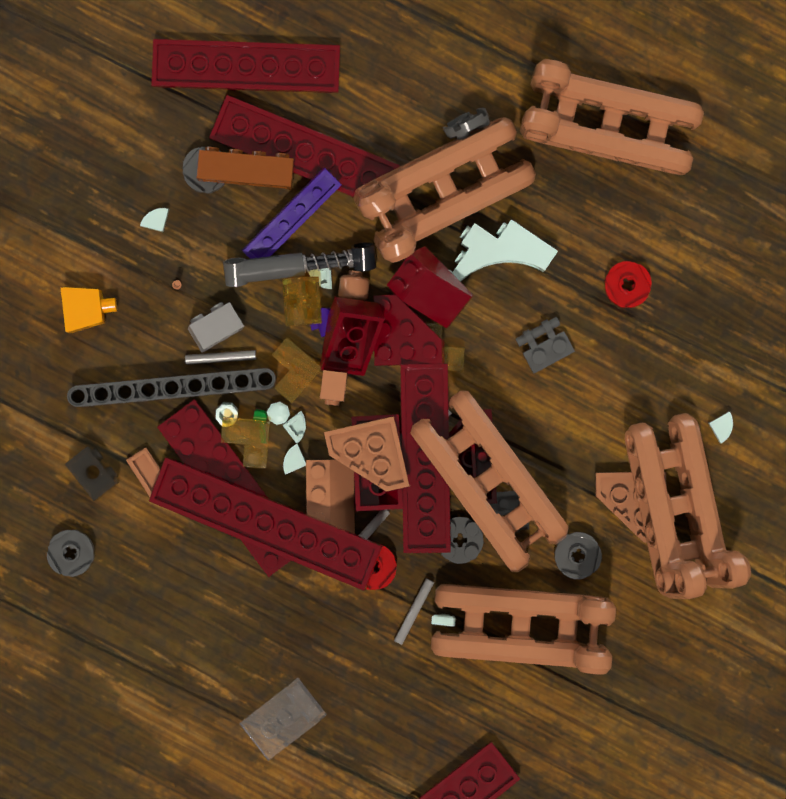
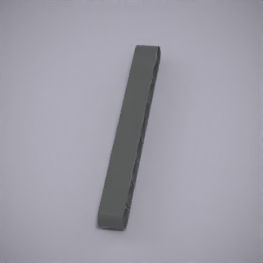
M262 368L79 385L69 389L67 399L75 407H89L272 389L277 383V377L270 369ZM263 373H270L272 376L271 384L263 386L259 380L260 376ZM240 375H246L249 379V383L245 388L238 387L236 383ZM217 377H222L225 380V386L222 390H216L213 386V381ZM194 379H199L202 383V388L198 392H193L190 389V383ZM175 381L179 388L175 394L171 395L167 391V385ZM149 383L155 387V393L150 397L146 396L143 391L145 385ZM127 385L131 388L132 393L129 398L124 399L120 394V390ZM100 388H105L108 391V397L104 401L99 400L97 397V392ZM77 390H82L85 394V399L81 403H77L74 400V394Z

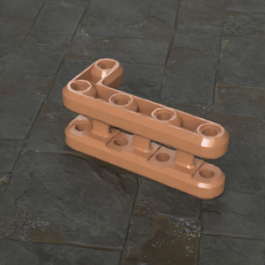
M543 59L536 65L530 85L534 93H542L543 97L540 108L532 106L524 113L520 126L523 138L676 175H685L691 170L693 163L691 152L689 150L684 151L672 148L664 143L668 126H673L674 124L694 130L702 124L704 111L701 105L571 74L567 64L555 60ZM550 96H554V99L559 100L557 111L547 110ZM584 103L605 110L601 129H590L578 126V123L573 122L577 104L582 105ZM631 114L644 117L645 120L650 121L647 138L637 140L625 137L624 134L619 133L623 115Z
M506 117L493 120L488 126L471 131L468 137L461 140L455 139L355 190L353 199L361 214L370 220H375V217H379L384 227L381 231L375 232L374 243L385 260L394 263L409 257L415 252L417 241L526 188L534 182L536 172L531 162L521 159L520 162L505 169H499L492 152L496 151L497 147L515 140L517 131L512 120ZM469 161H475L482 178L467 188L457 190L450 173L455 171V168ZM427 182H433L440 199L422 210L418 209L415 211L407 194ZM389 210H394L398 217V220L394 221L392 225L385 214Z
M459 391L450 398L449 407L451 409L454 408L462 419L463 429L447 440L437 434L431 426L432 422L430 419H421L412 426L410 434L510 571L520 572L528 566L530 561V555L526 551L528 546L541 537H545L549 544H558L566 538L569 527L468 391ZM473 444H477L479 447L482 446L491 459V467L476 478L467 475L459 464L460 460L458 458L459 454ZM502 482H505L507 485L510 484L518 495L520 502L518 507L505 516H501L499 513L496 514L487 502V493ZM534 521L538 530L524 541H518L515 532L528 522Z
M687 413L674 415L668 422L671 449L660 451L659 447H657L656 438L651 426L643 422L631 425L625 433V445L658 591L670 599H693L705 593L706 585L711 588L730 589L746 585L751 577V567L745 555L738 551L726 550L700 428L696 419ZM675 467V470L678 472L681 495L670 497L664 480V469ZM685 513V516L688 518L691 541L680 543L676 535L674 516Z
M440 584L435 590L434 602L439 608H461V611H465L463 632L454 634L436 631L432 636L431 650L437 656L578 668L580 672L589 674H606L612 668V654L603 644L597 645L598 626L600 624L610 626L616 619V607L606 597L456 584ZM500 611L512 615L511 635H505V638L484 634V613ZM550 615L558 618V639L540 641L531 638V617ZM579 620L584 624L590 623L588 644L577 641Z

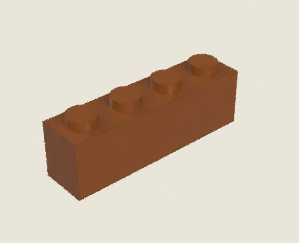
M205 147V150H199L197 179L203 182L292 189L294 159L289 158L290 155L284 153H276L275 157L266 156V152L252 151V155L243 154V150L229 149L227 153L219 152V148Z

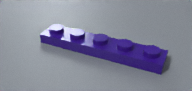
M324 167L242 251L250 259L271 256L342 184Z

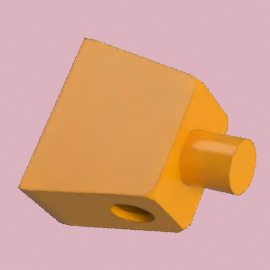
M61 288L65 331L67 333H74L104 324L105 313L117 312L116 298L103 299L102 291L99 289Z

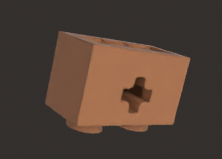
M323 370L320 399L325 400L324 404L339 406L340 402H345L347 373Z

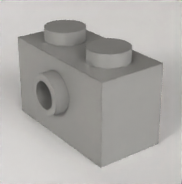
M221 302L210 309L212 313L205 317L203 314H200L190 320L192 324L189 325L188 331L202 353L243 329L244 325L230 302L226 305Z

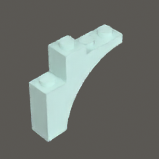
M513 220L508 224L505 222L496 233L500 236L498 239L474 223L472 228L467 226L460 236L463 239L461 245L468 249V251H461L455 260V263L458 264L453 272L449 271L460 282L478 269L499 263L524 264L544 272L558 251Z

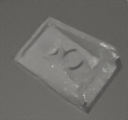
M296 678L239 724L265 758L270 760L316 725L327 714L300 679Z

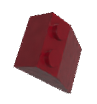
M426 246L416 250L407 257L387 283V286L404 303L445 328H448L474 296Z
M334 297L327 320L320 370L365 376L385 320L379 303Z

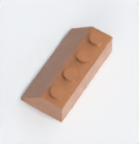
M306 460L307 515L355 534L354 471L337 460Z

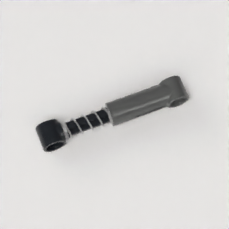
M371 242L354 244L351 246V249L343 250L341 253L333 251L331 254H324L322 252L321 255L314 256L311 254L308 257H305L302 253L252 259L231 258L223 261L225 284L228 287L243 286L249 282L305 276L306 271L309 273L310 270L316 269L318 271L325 268L331 270L333 267L341 269L342 266H347L349 268L353 267L355 271H369L377 267L375 245Z

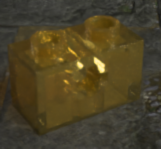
M301 276L282 279L285 326L322 324L319 277Z

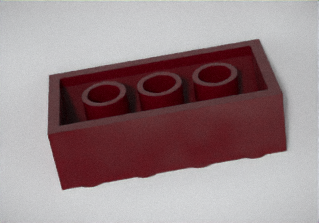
M399 414L351 417L352 426L394 416L400 442ZM354 472L356 511L403 509L402 488L385 491Z

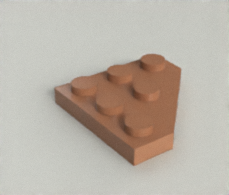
M394 416L324 432L329 456L385 491L409 486Z
M632 472L595 473V496L642 542L647 543ZM664 472V480L666 484V472Z

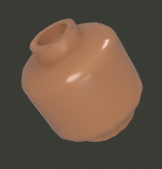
M349 270L348 275L340 277L338 296L366 301L369 294L370 280L362 277L363 272Z

